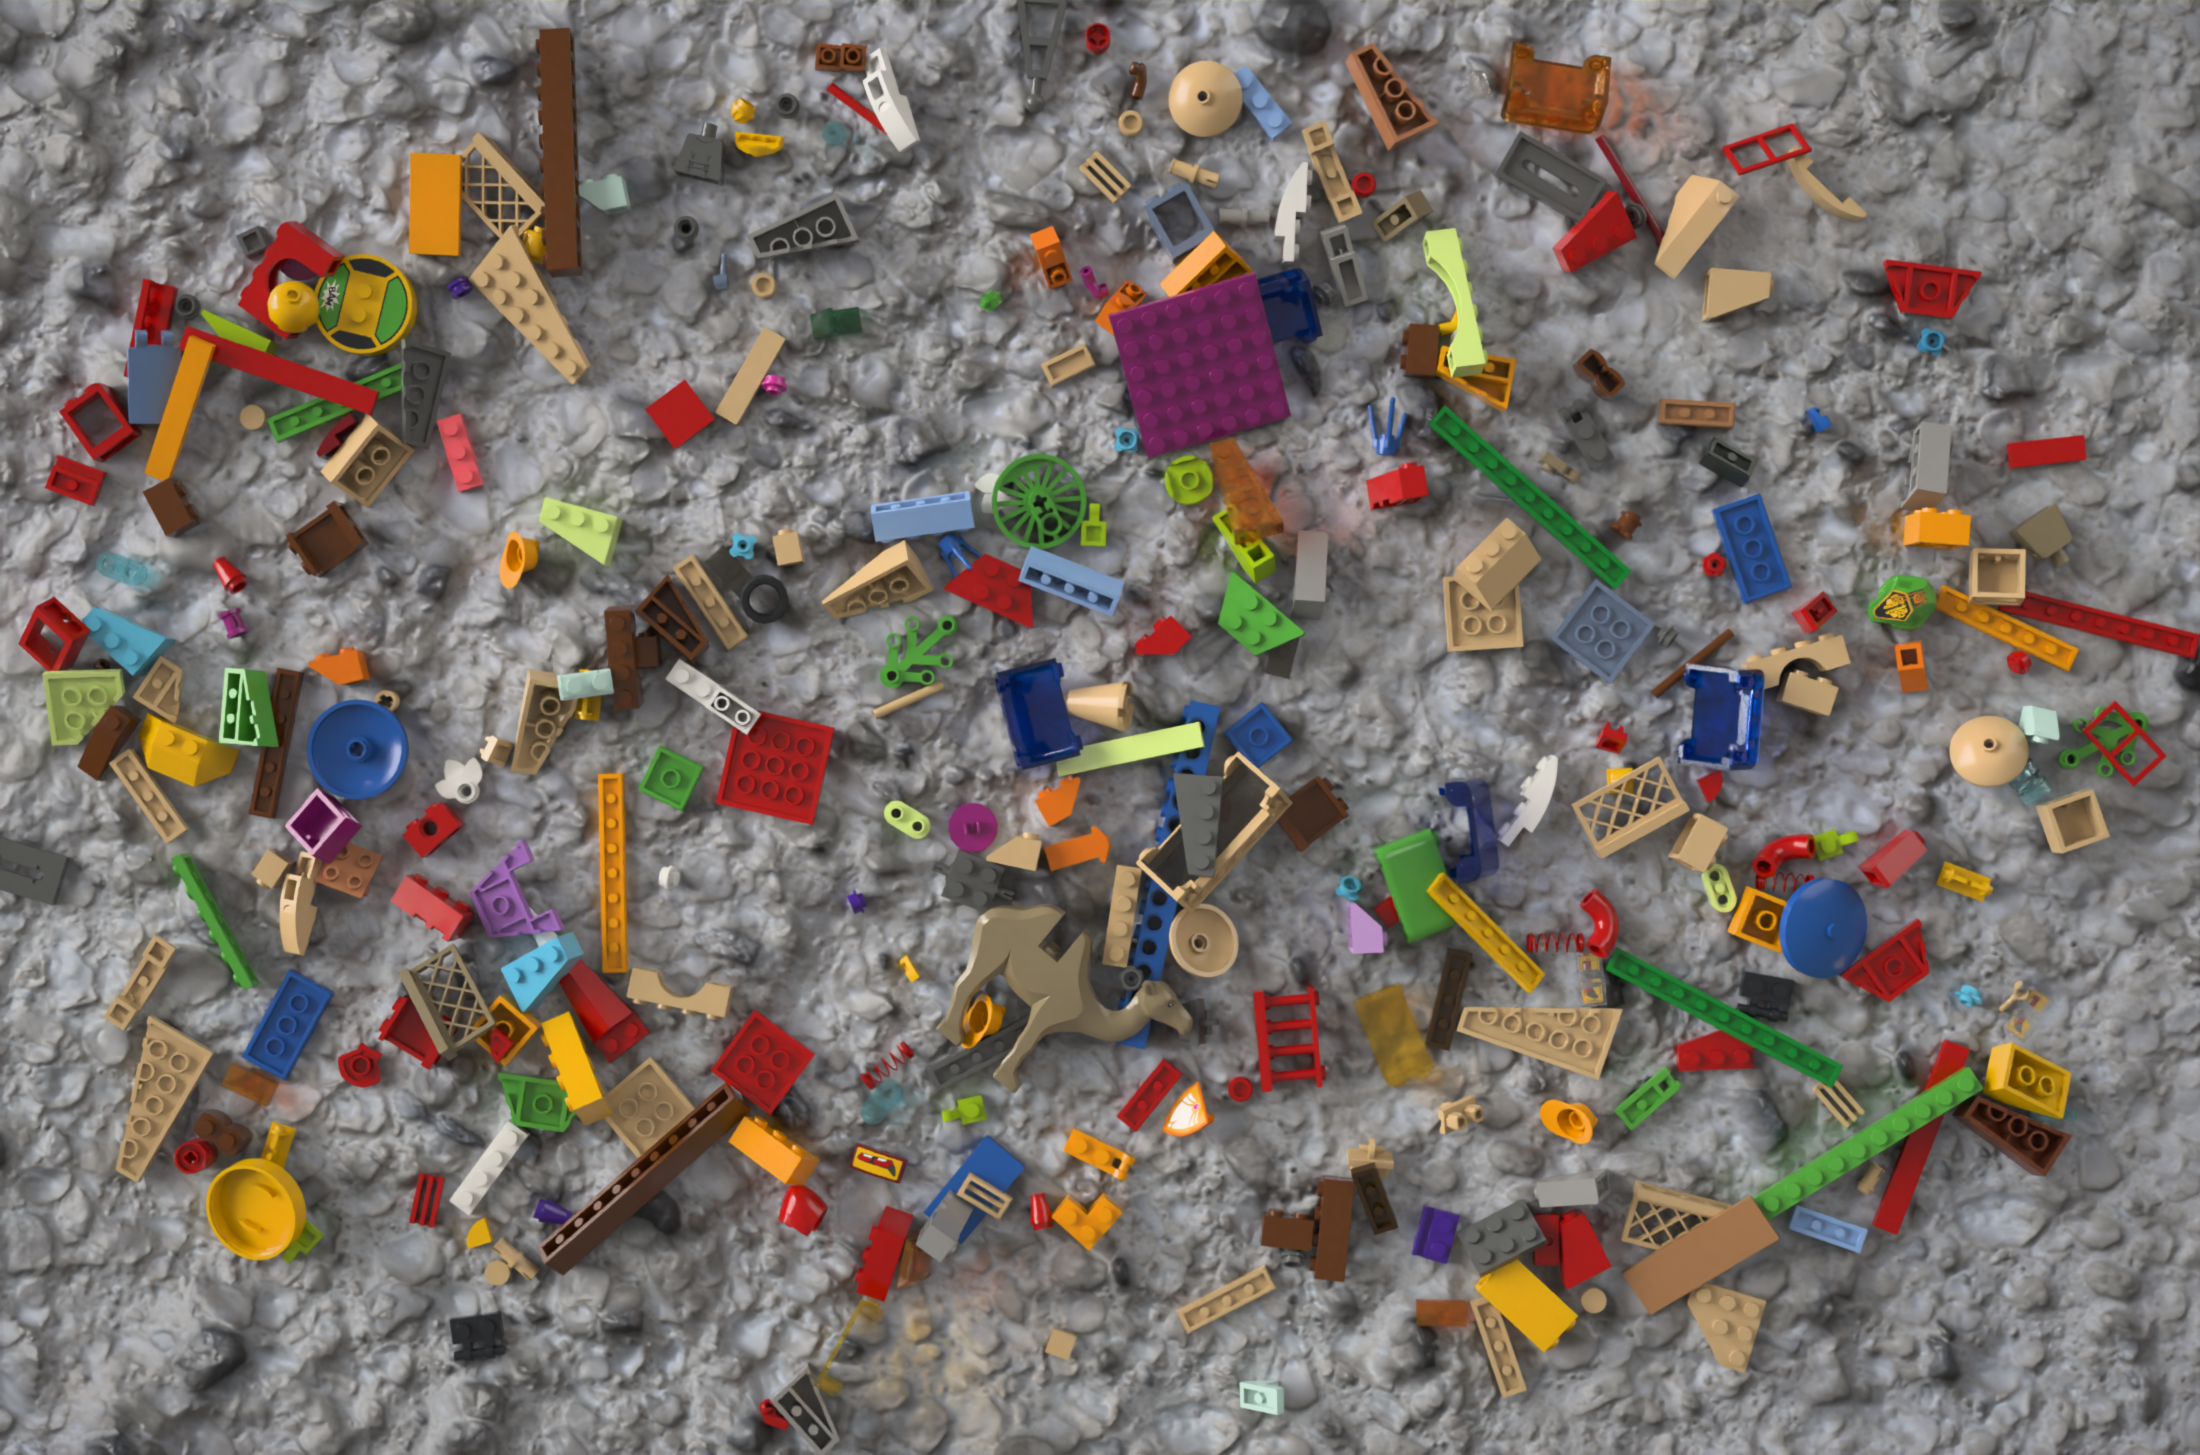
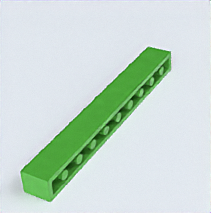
M1963 1067L1752 1197L1769 1221L1984 1088L1971 1069Z

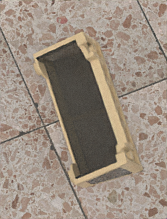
M1240 752L1230 756L1224 764L1225 776L1223 777L1215 877L1188 875L1181 824L1158 849L1152 847L1143 850L1139 860L1136 862L1142 870L1189 913H1192L1293 804L1274 782Z

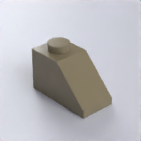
M1420 190L1402 198L1373 220L1372 224L1383 242L1386 243L1413 227L1434 211Z

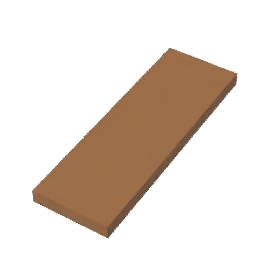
M1750 1194L1623 1270L1622 1274L1650 1315L1780 1238Z

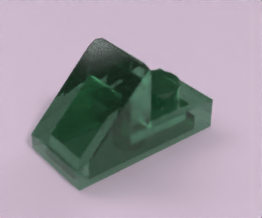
M831 307L810 315L814 340L863 333L859 307L833 310Z

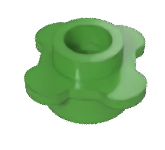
M990 290L980 298L982 302L978 306L984 308L986 312L996 308L1003 301L1000 297V291L993 292Z

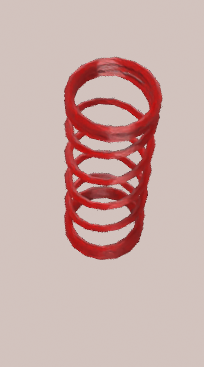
M1779 872L1776 875V877H1774L1773 875V891H1775L1776 880L1779 874H1782L1783 876L1784 892L1786 890V881L1789 875H1792L1794 881L1793 892L1796 891V882L1800 875L1803 877L1804 884L1808 881L1813 880L1814 876L1808 874L1806 878H1804L1802 874H1799L1795 879L1794 875L1792 873H1789L1785 878L1783 873ZM1756 874V889L1761 890L1763 887V890H1765L1767 878Z
M1541 933L1538 936L1537 944L1534 934H1527L1526 944L1528 953L1533 952V939L1536 953L1538 952L1541 935L1544 938L1546 953L1548 952L1551 935L1555 941L1556 952H1558L1561 935L1564 937L1566 952H1568L1571 935H1573L1575 940L1576 952L1583 953L1584 935L1582 933H1578L1577 937L1571 933L1567 941L1564 934L1561 933L1557 942L1554 934L1551 933L1547 943L1545 936Z
M904 1041L900 1043L903 1050L897 1045L904 1063L889 1052L896 1065V1069L881 1058L888 1071V1075L884 1074L873 1064L880 1077V1082L867 1071H865L866 1074H860L861 1079L869 1089L873 1090L876 1088L873 1080L877 1083H882L880 1073L886 1077L890 1076L887 1066L893 1070H898L895 1059L901 1064H906L903 1053L910 1059L914 1057V1053Z

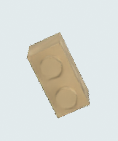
M1794 669L1793 673H1784L1776 702L1823 717L1830 716L1839 687L1832 686L1831 680L1821 677L1814 680L1808 678V673Z

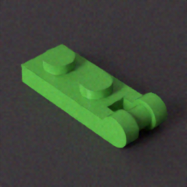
M1667 1065L1661 1067L1654 1076L1613 1110L1631 1131L1683 1086L1678 1078L1675 1079L1670 1074L1672 1071ZM1662 1081L1668 1085L1664 1090L1658 1086Z

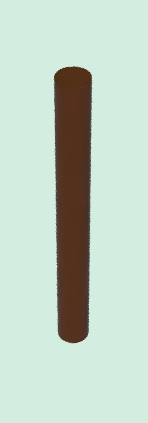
M1730 629L1725 630L1651 691L1652 695L1658 699L1734 637L1733 632Z

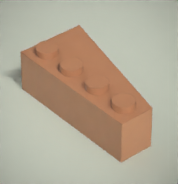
M1374 43L1350 53L1345 63L1388 151L1431 132L1439 122L1436 118L1427 112L1422 101L1413 95L1408 88V84L1395 73L1394 67Z

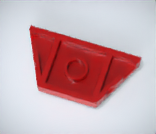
M1888 259L1883 261L1899 312L1901 314L1950 320L1954 317L1960 304L1966 299L1971 288L1982 274L1980 271Z
M984 554L971 564L972 570L965 569L944 588L945 591L1032 629L1031 585L1018 581L1021 569Z
M1916 918L1838 975L1842 979L1886 1002L1895 999L1930 973L1928 961L1925 958L1926 947L1925 942L1922 940L1920 928L1922 923L1920 919Z

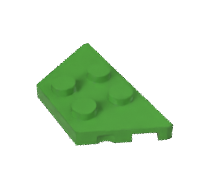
M1234 571L1230 574L1218 624L1255 656L1262 655L1268 652V650L1278 648L1306 634V632Z
M502 1071L498 1073L499 1081L501 1080L505 1092L504 1096L507 1105L510 1107L511 1118L515 1126L565 1132L576 1117L575 1111H569L565 1102V1098L568 1097L566 1089L561 1090L557 1079Z

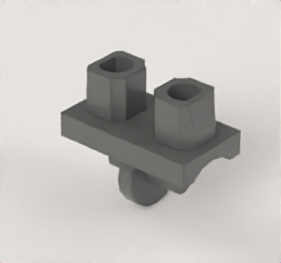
M1205 998L1190 1000V1002L1182 1003L1192 1016L1193 1024L1189 1034L1186 1036L1179 1034V1040L1191 1042V1046L1205 1044V1035H1212V1026L1219 1025V1019H1212L1211 1009L1205 1010Z

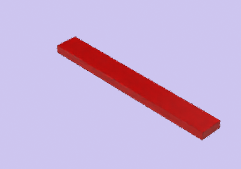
M186 325L178 348L181 351H185L189 336L193 335L216 345L211 359L213 362L371 416L373 414L380 394L379 391Z
M2025 591V599L2021 606L1999 605L1998 607L2000 612L2188 659H2195L2200 634Z
M1944 1039L1924 1091L1963 1068L1970 1049ZM1945 1113L1905 1137L1871 1225L1892 1234H1898Z

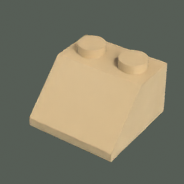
M1024 831L1023 836H1016L990 853L986 861L1036 871L1043 840L1038 839L1039 834Z

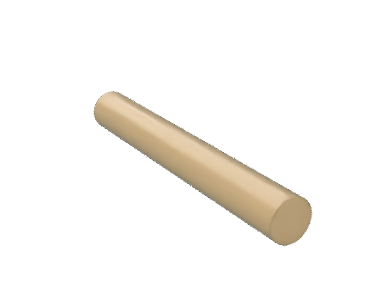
M942 680L874 709V714L879 719L945 689Z

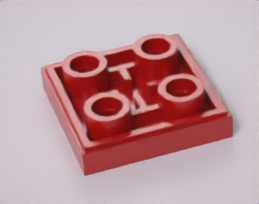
M683 380L645 409L675 450L716 421L686 380Z

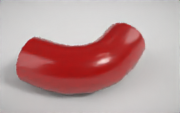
M1797 834L1773 840L1763 846L1756 854L1752 862L1754 872L1761 877L1768 878L1772 877L1780 865L1785 862L1797 859H1813L1816 852L1814 836L1812 834Z
M1595 888L1580 903V907L1594 922V931L1586 942V947L1595 956L1607 958L1619 936V919L1614 906L1604 894Z

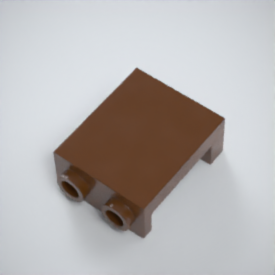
M337 501L326 506L328 510L296 532H289L285 535L289 540L287 546L295 555L298 554L303 561L301 566L308 575L312 574L316 577H322L369 544L342 503Z
M1316 776L1288 797L1293 804L1277 820L1278 824L1300 852L1304 851L1316 839L1349 816L1346 812L1349 807L1341 797L1335 798L1331 792L1334 788L1326 777L1321 779L1319 776Z

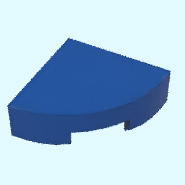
M1813 407L1806 411L1817 433L1831 427L1832 424L1828 417H1821L1819 408Z

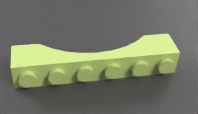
M1456 228L1426 231L1422 245L1427 266L1436 272L1447 285L1457 310V333L1447 353L1451 378L1480 375L1484 366L1488 363V355L1486 349H1482L1483 333L1481 327H1478L1476 322L1478 311L1476 304H1472L1473 288L1471 282H1468L1466 277L1468 266L1466 259H1462V239L1457 236Z

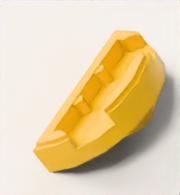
M735 132V145L739 150L747 154H751L754 157H762L781 150L784 146V137Z

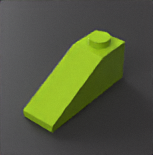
M204 309L201 313L219 337L274 355L279 345Z
M1234 505L1212 517L1240 565L1255 584L1276 572L1273 553Z

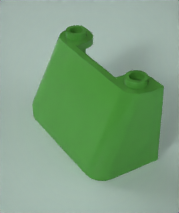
M1430 828L1372 848L1375 859L1378 860L1379 865H1382L1380 870L1383 872L1399 917L1398 920L1403 925L1402 934L1405 942L1408 944L1458 925L1426 892L1439 873L1444 872L1447 875L1437 847L1441 845L1436 831L1431 832Z

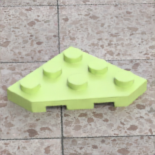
M122 669L45 671L42 674L52 746L78 745L100 721L109 706L114 705L124 695L125 687Z

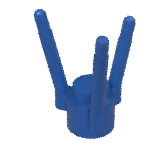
M1394 397L1390 399L1386 434H1380V439H1378L1373 406L1372 404L1368 405L1373 439L1372 448H1376L1377 455L1396 456V450L1400 448V440L1408 414H1403L1395 438V435H1392L1395 410Z
M954 533L947 535L938 544L942 549L940 555L945 559L954 578L959 574L950 556L952 559L958 557L968 570H972L971 564L962 554L964 551L962 546L978 559L982 556L980 552L966 543L961 536L957 538Z

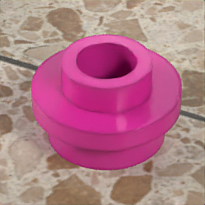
M768 375L765 377V381L762 382V388L770 395H781V392L787 390V384L785 383V378L781 376Z

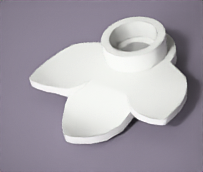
M993 473L981 477L975 483L977 489L986 493L982 500V512L988 514L993 513L992 491L998 475ZM1013 483L1014 488L1012 490L1020 492L1021 489ZM998 491L997 502L1019 500V497ZM1020 505L997 508L998 511L1002 509L1006 515L1018 509Z
M472 758L464 765L455 760H446L444 767L446 780L435 784L437 791L447 799L456 798L464 804L475 802L480 794L478 784L483 777L479 761L476 758ZM466 787L471 788V794L469 796H466L464 794V789Z

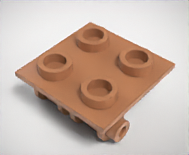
M347 843L330 864L323 863L315 882L362 899L363 896L367 897L370 887L368 885L383 855Z

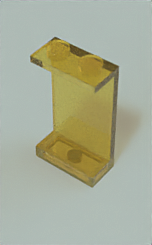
M1399 982L1352 1000L1388 1086L1393 1085L1394 1088L1407 1084V1079L1413 1076L1422 1078L1431 1073L1430 1069L1435 1068L1434 1063L1430 1060L1404 997L1403 988Z
M867 1298L866 1301L863 1299L859 1301L813 1386L834 1398L837 1396L843 1383L826 1373L859 1313L861 1312L877 1321L883 1313V1310L879 1309V1303L870 1298Z

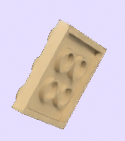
M1454 576L1443 577L1447 652L1523 647L1519 584L1490 611L1454 580Z
M652 1056L603 1097L613 1112L612 1115L604 1119L637 1158L643 1155L696 1108Z

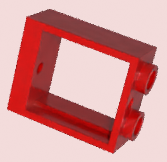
M94 383L84 390L85 393L80 397L68 400L64 404L65 407L59 413L94 461L103 463L143 435V433L136 424L129 423L128 412L111 388L102 383ZM102 396L123 427L95 446L74 415Z
M52 597L35 607L18 644L47 671H67L73 667L91 630L58 599ZM45 624L65 642L61 652L40 634Z

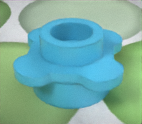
M1119 427L1115 431L1117 436V442L1114 444L1115 450L1117 452L1127 450L1131 453L1137 452L1139 448L1137 445V438L1140 436L1139 431L1135 428L1129 430ZM1125 438H1129V442L1126 443L1124 441Z
M735 533L732 536L733 546L729 550L731 556H739L747 560L754 557L753 546L757 542L756 538L753 535L746 537L740 533Z
M1353 876L1341 877L1339 879L1340 886L1336 888L1335 893L1353 902L1358 901V893L1363 889L1360 881Z
M1963 985L1960 992L1954 993V996L1959 998V1002L1964 1006L1976 1007L1977 1004L1983 1003V1000L1980 999L1981 992L1974 987Z

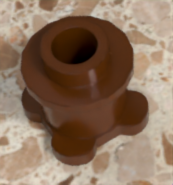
M1630 509L1628 512L1622 510V516L1609 527L1628 542L1633 539L1632 534L1638 527H1642L1641 517Z

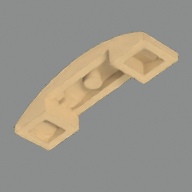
M1326 121L1303 129V137L1313 166L1337 221L1342 223L1363 214L1334 148L1335 143Z
M1795 144L1787 153L1799 150L1800 148ZM1806 154L1787 160L1793 176L1800 187L1824 210L1852 222H1859L1867 215L1851 197H1848L1841 203L1807 170L1813 161Z
M155 934L142 954L144 958L122 993L115 997L103 1017L125 1031L160 984L174 958L177 947Z

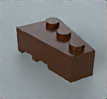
M667 574L638 606L635 614L691 664H694L709 648V642L670 576Z

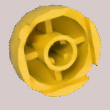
M287 281L277 285L270 293L267 304L269 318L282 331L290 333L304 332L313 323L315 324L318 321L320 314L318 297L313 289L306 284L297 281Z

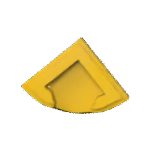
M908 955L900 959V964L905 969V974L910 981L913 982L921 976Z
M487 1217L480 1219L471 1227L467 1236L468 1249L494 1240Z

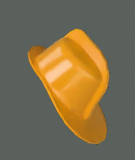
M516 531L508 535L500 562V579L504 587L507 589L514 588L518 584L522 573L536 567L540 545L538 540L521 537Z
M980 994L965 1015L963 1029L966 1040L961 1045L964 1048L970 1049L975 1047L983 1036L997 1033L1006 1012L1005 1007L992 1002L987 994Z
M1549 1100L1540 1109V1118L1549 1131L1578 1144H1586L1591 1140L1593 1128L1598 1123V1118L1593 1115V1112L1585 1104H1567L1558 1100Z

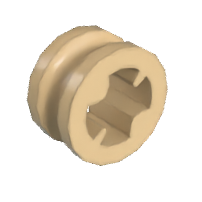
M380 691L375 697V702L382 705V701H385L382 699L384 696L392 697L393 702H390L392 706L384 707L394 712L400 704L399 696L393 691Z

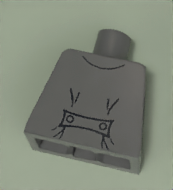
M704 122L700 135L688 133L674 166V172L677 176L724 185L726 145L722 140L715 139L717 125Z

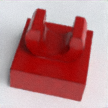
M1607 722L1596 739L1595 748L1620 754L1627 742L1628 734L1624 733V728L1621 725L1617 731L1610 729V722Z

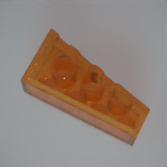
M1232 437L1209 443L1210 457L1235 545L1283 533V520L1235 439Z

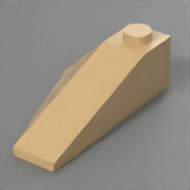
M1691 175L1676 194L1675 204L1669 216L1668 226L1654 264L1672 279H1675L1740 196L1720 180Z
M904 540L880 553L826 597L822 604L835 619L864 613L867 608L875 606L886 608L892 602L903 600L904 603L914 601L933 591V586L917 554Z
M533 669L528 670L510 771L536 775L555 740L561 735L563 727L576 710L578 699L560 700L557 674Z

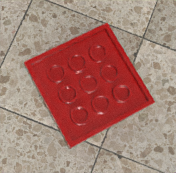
M758 711L761 715L748 735L733 726L716 803L814 825L835 728L763 711Z

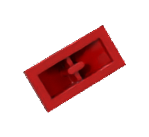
M1822 591L1792 611L1791 614L1804 633L1818 630L1837 610L1825 592Z

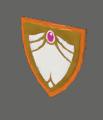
M1196 1082L1189 1087L1173 1104L1166 1117L1162 1129L1163 1132L1171 1136L1184 1137L1192 1135L1214 1122V1115L1207 1113L1200 1082Z

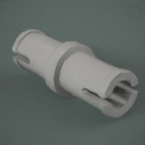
M1241 207V210L1219 208L1218 225H1240V227H1246V225L1268 226L1269 210H1247V207Z

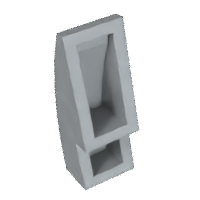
M1340 224L1319 231L1344 307L1369 300L1347 226Z

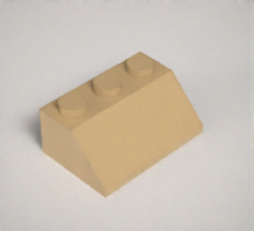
M366 414L320 472L336 487L369 508L414 452V449L410 445L402 443V439L385 425Z
M1506 518L1456 567L1454 580L1492 611L1541 562V558L1526 533Z

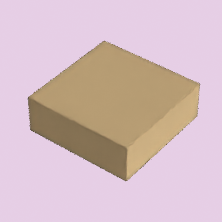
M1053 1327L1045 1352L1069 1360L1077 1335Z

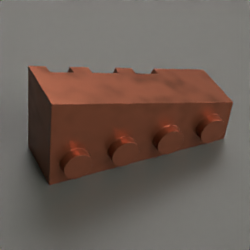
M1971 1096L1961 1102L1952 1115L2016 1164L2035 1176L2045 1177L2072 1137L2068 1133L2061 1132L2027 1116L2010 1111L1979 1096Z

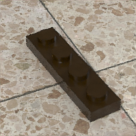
M1447 947L1424 1045L1447 1051L1450 1050L1472 953Z

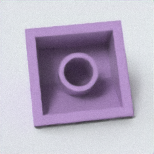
M1351 900L1346 901L1349 951L1353 954L1383 953V946L1388 944L1387 932L1382 930V927Z

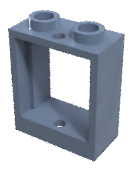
M1180 182L1172 185L1167 189L1168 193L1161 197L1159 195L1151 197L1145 202L1146 205L1143 208L1145 216L1172 263L1190 254L1215 231L1187 182L1182 185ZM1185 194L1204 230L1173 247L1154 211Z

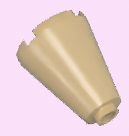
M1123 681L1071 689L1064 696L1063 706L1064 709H1067L1069 715L1119 731H1127L1126 728L1129 729L1134 709V704H1131L1129 697L1134 696L1133 685L1131 682Z

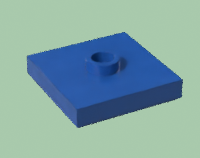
M1263 702L1259 703L1223 732L1236 750L1257 768H1260L1293 741Z

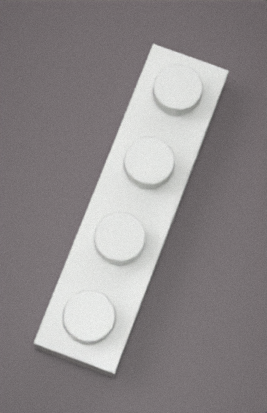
M511 1119L508 1120L449 1201L467 1215L472 1214L530 1133L520 1126H515Z

